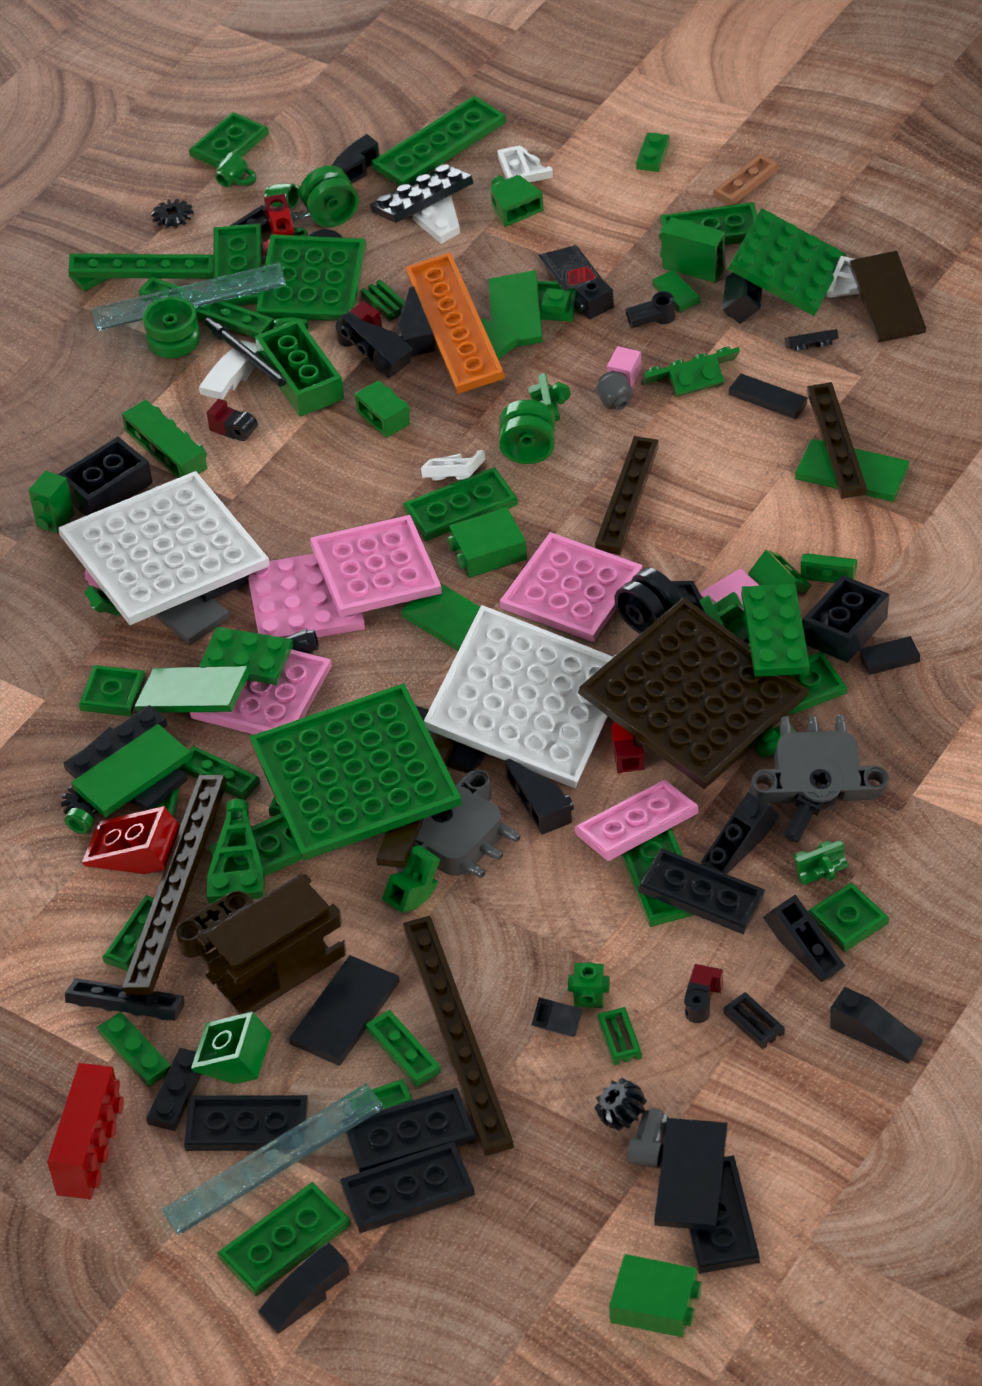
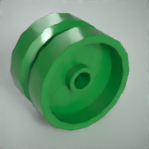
M336 166L316 168L305 177L299 189L300 199L316 224L322 227H336L344 224L356 213L360 203L359 195L348 176L341 168Z
M165 297L154 301L145 309L143 324L146 331L147 345L156 356L179 358L194 351L200 343L197 313L191 302L180 297Z
M519 400L510 403L503 409L499 423V447L503 455L512 462L520 464H535L548 458L555 448V415L550 407L535 400Z

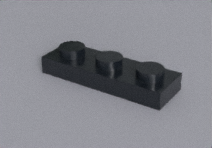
M179 1048L146 1117L148 1125L171 1131L176 1130L189 1103V1098L192 1096L202 1075L191 1069L196 1054L195 1051Z

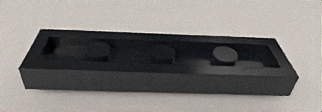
M148 705L63 762L65 770L77 779L155 725L159 724L162 728L168 726L166 718L151 705Z
M74 978L65 992V1003L76 1004L80 1007L101 1008L106 1011L131 1013L134 1016L155 1017L164 1021H175L184 1007V996L153 991L152 995H125L121 985Z

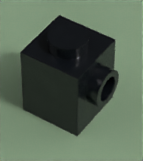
M600 277L575 288L574 304L576 309L590 320L614 308L613 289Z

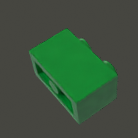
M378 380L355 393L357 412L385 438L410 425L409 405L405 400L398 398L390 387H386L381 381Z
M45 470L29 488V496L36 526L58 534V527L65 525L74 515L67 478Z

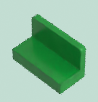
M766 549L748 573L760 586L795 584L796 591L804 594L811 587L806 579L781 554Z
M809 553L802 554L801 575L809 581L836 583L842 575L855 579L858 560Z

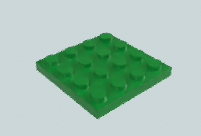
M761 208L730 263L728 270L815 316L834 280L833 273L840 257H846L847 254L818 239L816 236L801 230L794 224L777 217L772 212Z
M271 235L256 313L271 318L296 317L330 321L341 319L343 314H346L356 306L366 250V239Z

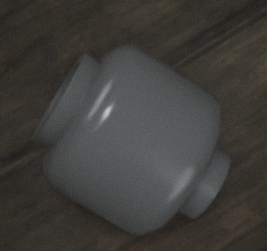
M610 371L603 374L598 380L596 392L606 408L620 410L629 404L633 390L623 374Z

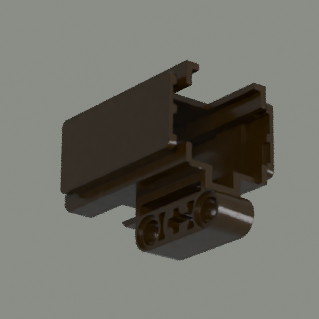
M306 874L297 875L255 902L245 892L233 891L181 922L176 929L182 955L188 958L202 957L207 963L209 971L205 974L206 978L212 985H217L218 990L233 1005L239 1015L249 1012L255 1013L346 955L345 940L339 941L331 947H328L323 940L325 936L341 927L340 910L334 903L329 906L309 885L311 879ZM214 947H216L215 950H213V951H211L210 953L206 954V952H208V951H210L211 949H213Z

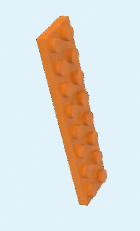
M451 252L406 266L407 276L412 287L414 286L433 337L457 394L505 379L503 369Z

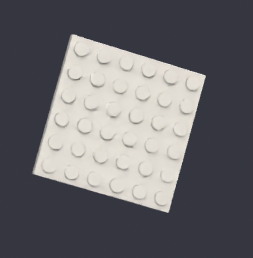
M196 471L58 527L61 538L129 625L270 566L267 555Z
M481 605L423 722L429 731L502 760L510 758L537 774L576 789L608 718L606 714L578 694L579 686L608 663L613 656Z

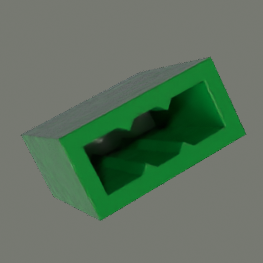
M671 217L667 224L661 227L659 239L662 245L660 249L662 269L674 270L680 274L716 283L725 269V231Z
M507 507L449 525L450 537H447L449 549L451 552H456L458 566L460 569H465L469 578L527 560L526 540Z
M624 1254L609 1305L610 1323L683 1338L686 1326L692 1327L695 1308H692L693 1301L699 1300L701 1295L702 1282L698 1281L697 1268Z

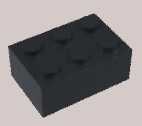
M118 436L57 474L67 478L72 505L85 516L129 499L153 483L149 461Z
M842 575L802 619L806 646L848 663L887 619L890 594Z

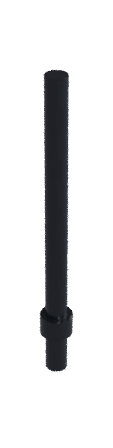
M211 317L205 320V326L212 331V334L217 339L224 340L280 387L286 384L287 380L285 377L229 333V329L225 325L217 323Z

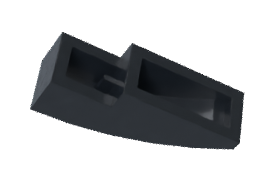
M365 134L348 146L331 166L341 168L348 176L351 184L367 176V168L372 165L371 161L380 156L378 142L368 134Z
M327 1242L300 1264L279 1285L259 1309V1315L278 1335L327 1299L326 1292L350 1275L348 1261L330 1242Z

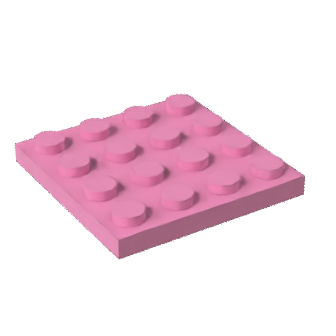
M410 515L310 538L312 550L340 617L442 594L441 584Z
M550 532L501 598L500 608L594 642L617 610L614 599L616 591L626 582H630L633 576L643 569V565Z
M314 554L269 561L270 566L249 574L248 580L259 634L284 638L308 628V630L314 629L318 638L365 629L362 612L340 617Z
M291 650L277 685L247 680L232 712H190L191 719L255 735L304 718L332 667L331 659Z

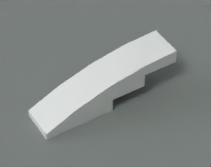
M242 341L245 346L258 355L256 343ZM232 348L218 361L199 386L200 394L223 400L229 389L235 390L241 380L246 381L255 366Z

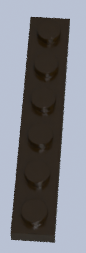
M833 383L807 386L810 404L841 499L867 495V487Z
M633 437L595 542L596 549L621 555L659 448L658 439Z

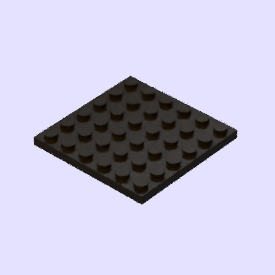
M682 598L579 686L578 690L579 695L704 790L757 743L770 728L778 724L782 717L788 715L809 693L808 688L790 675L755 677L750 646L686 598Z

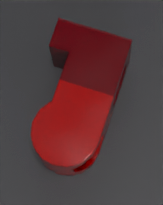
M285 193L264 197V212L269 221L272 234L294 236L290 217L291 213ZM274 202L282 203V206L270 207Z
M614 722L611 732L617 773L645 770L643 746L635 747L636 737Z

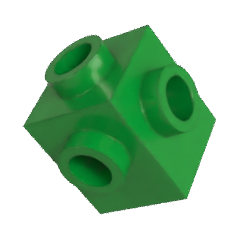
M593 962L575 963L574 974L568 975V992H573L574 1007L603 1008L604 993H609L610 976H605L604 964Z

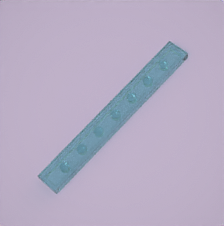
M276 263L92 308L96 330L101 331L143 320V313L148 305L165 297H180L191 302L194 307H199L285 286L286 283L281 264Z
M367 1083L161 1209L164 1216L177 1235H181L383 1109L382 1103Z

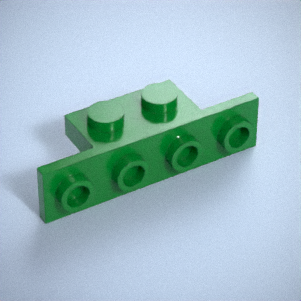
M730 346L718 349L715 354L707 355V353H701L694 356L693 360L684 362L683 359L670 363V366L660 368V366L649 368L641 379L642 385L670 378L676 397L721 385L724 383V378L719 364L736 359L740 349L739 347L731 349Z

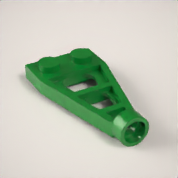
M232 799L226 805V819L207 874V900L209 904L216 902L233 891H243L251 899H260L265 896V873L248 818L249 804L243 799ZM245 834L246 845L228 847L230 836ZM229 858H247L248 870L224 872Z

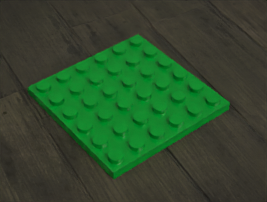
M405 683L249 736L253 750L303 861L462 805V798Z

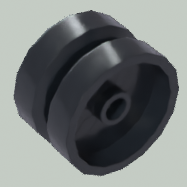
M647 567L634 575L630 582H626L616 591L614 599L618 613L634 631L641 634L681 600V596L672 581L663 573Z

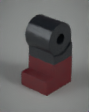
M364 301L346 313L348 316L382 327L380 311ZM339 319L335 325L338 343L342 346H353L354 344L350 340L345 339L338 330L341 320Z
M219 398L206 412L209 430L231 439L246 441L258 427L257 420L252 414L228 407L227 401Z
M694 964L684 997L685 1016L690 1022L702 1023L710 1017L712 993H721L723 988V969Z

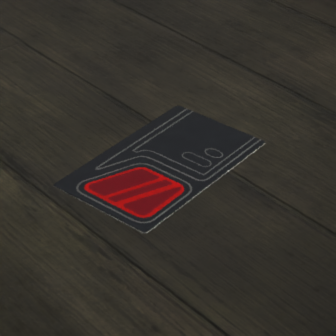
M577 245L538 255L563 290L581 286L597 277L601 278Z

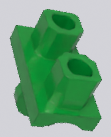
M546 373L538 375L539 383L528 387L529 394L532 400L542 402L550 407L555 415V421L561 419L558 404H564L570 398V388L561 382H556L554 385L548 384Z
M828 840L820 843L816 850L809 853L804 850L795 853L794 861L799 882L805 885L823 877L830 881L835 879V872L848 868L844 854V843L841 840L834 843Z

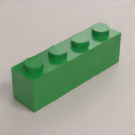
M145 399L122 413L125 432L175 477L180 478L194 471L200 474L208 469L206 463L207 453L204 447L200 444L197 445L186 431L180 430L171 418L168 419L163 415L158 406H153Z

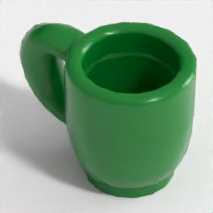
M229 153L219 164L215 179L224 187H230L234 184L250 186L255 183L257 175L248 168L246 161L236 153ZM245 173L248 174L246 179L240 180Z
M288 183L274 184L266 188L264 197L285 193L289 210H293L299 202L300 186ZM274 202L271 204V207L273 208L282 206V203L280 202Z

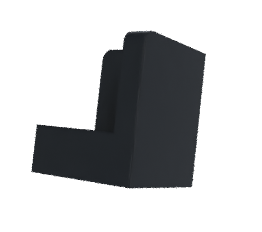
M539 997L531 1025L574 1037L583 1009Z

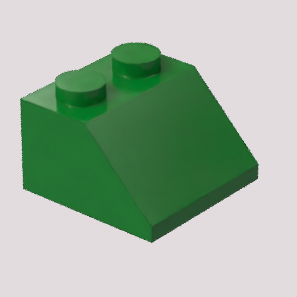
M254 1012L207 1022L191 1069L196 1073L231 1084L258 1079L272 1033Z

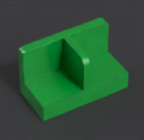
M735 592L730 593L718 602L709 595L699 600L707 615L744 642L749 640L743 604Z

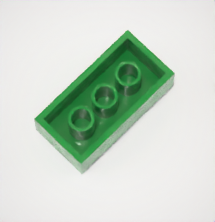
M300 319L255 336L258 356L286 378V384L282 387L278 385V387L299 417L345 399L342 377Z

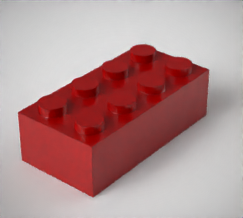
M78 1063L47 1160L55 1192L58 1196L91 1200L94 1189H98L100 1186V1169L102 1163H106L108 1160V1143L110 1138L113 1139L115 1137L117 1114L122 1113L124 1107V1097L120 1096L119 1093L120 1081L116 1079L112 1066Z

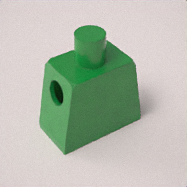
M500 175L493 179L492 186L490 187L491 204L504 227L544 211L543 192L522 176L515 175L505 179Z

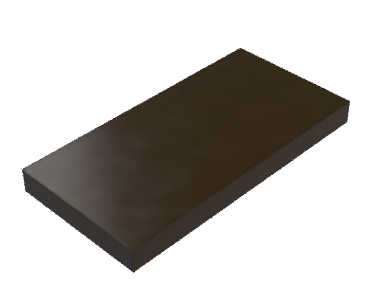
M897 250L850 260L851 272L878 343L926 333V325Z

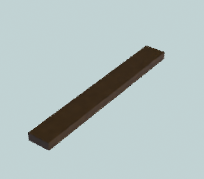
M428 730L446 766L455 741ZM424 819L387 831L376 857L377 865L405 868Z

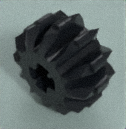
M624 1078L619 1079L618 1082L612 1080L608 1088H603L604 1092L602 1095L596 1097L598 1103L594 1109L597 1111L600 1121L618 1131L622 1130L623 1127L630 1129L633 1121H639V1114L645 1112L643 1106L647 1100L641 1088L631 1080L628 1081Z

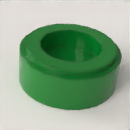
M71 808L64 818L67 827L79 834L88 833L94 823L91 815L79 808Z

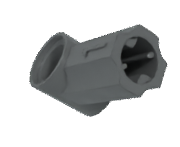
M650 1108L642 1114L636 1137L632 1136L629 1144L628 1163L659 1168L668 1115L664 1114L661 1109Z

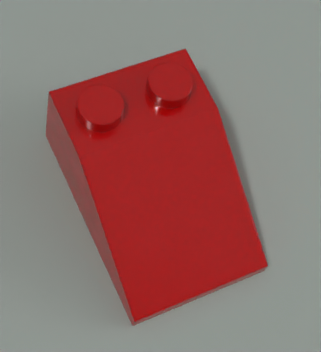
M165 806L99 821L82 864L87 867L139 874L165 870L180 825Z

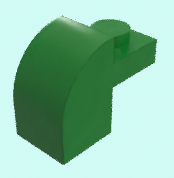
M420 845L414 846L405 870L390 875L382 900L401 913L417 909L432 895L438 884L434 876L440 858Z

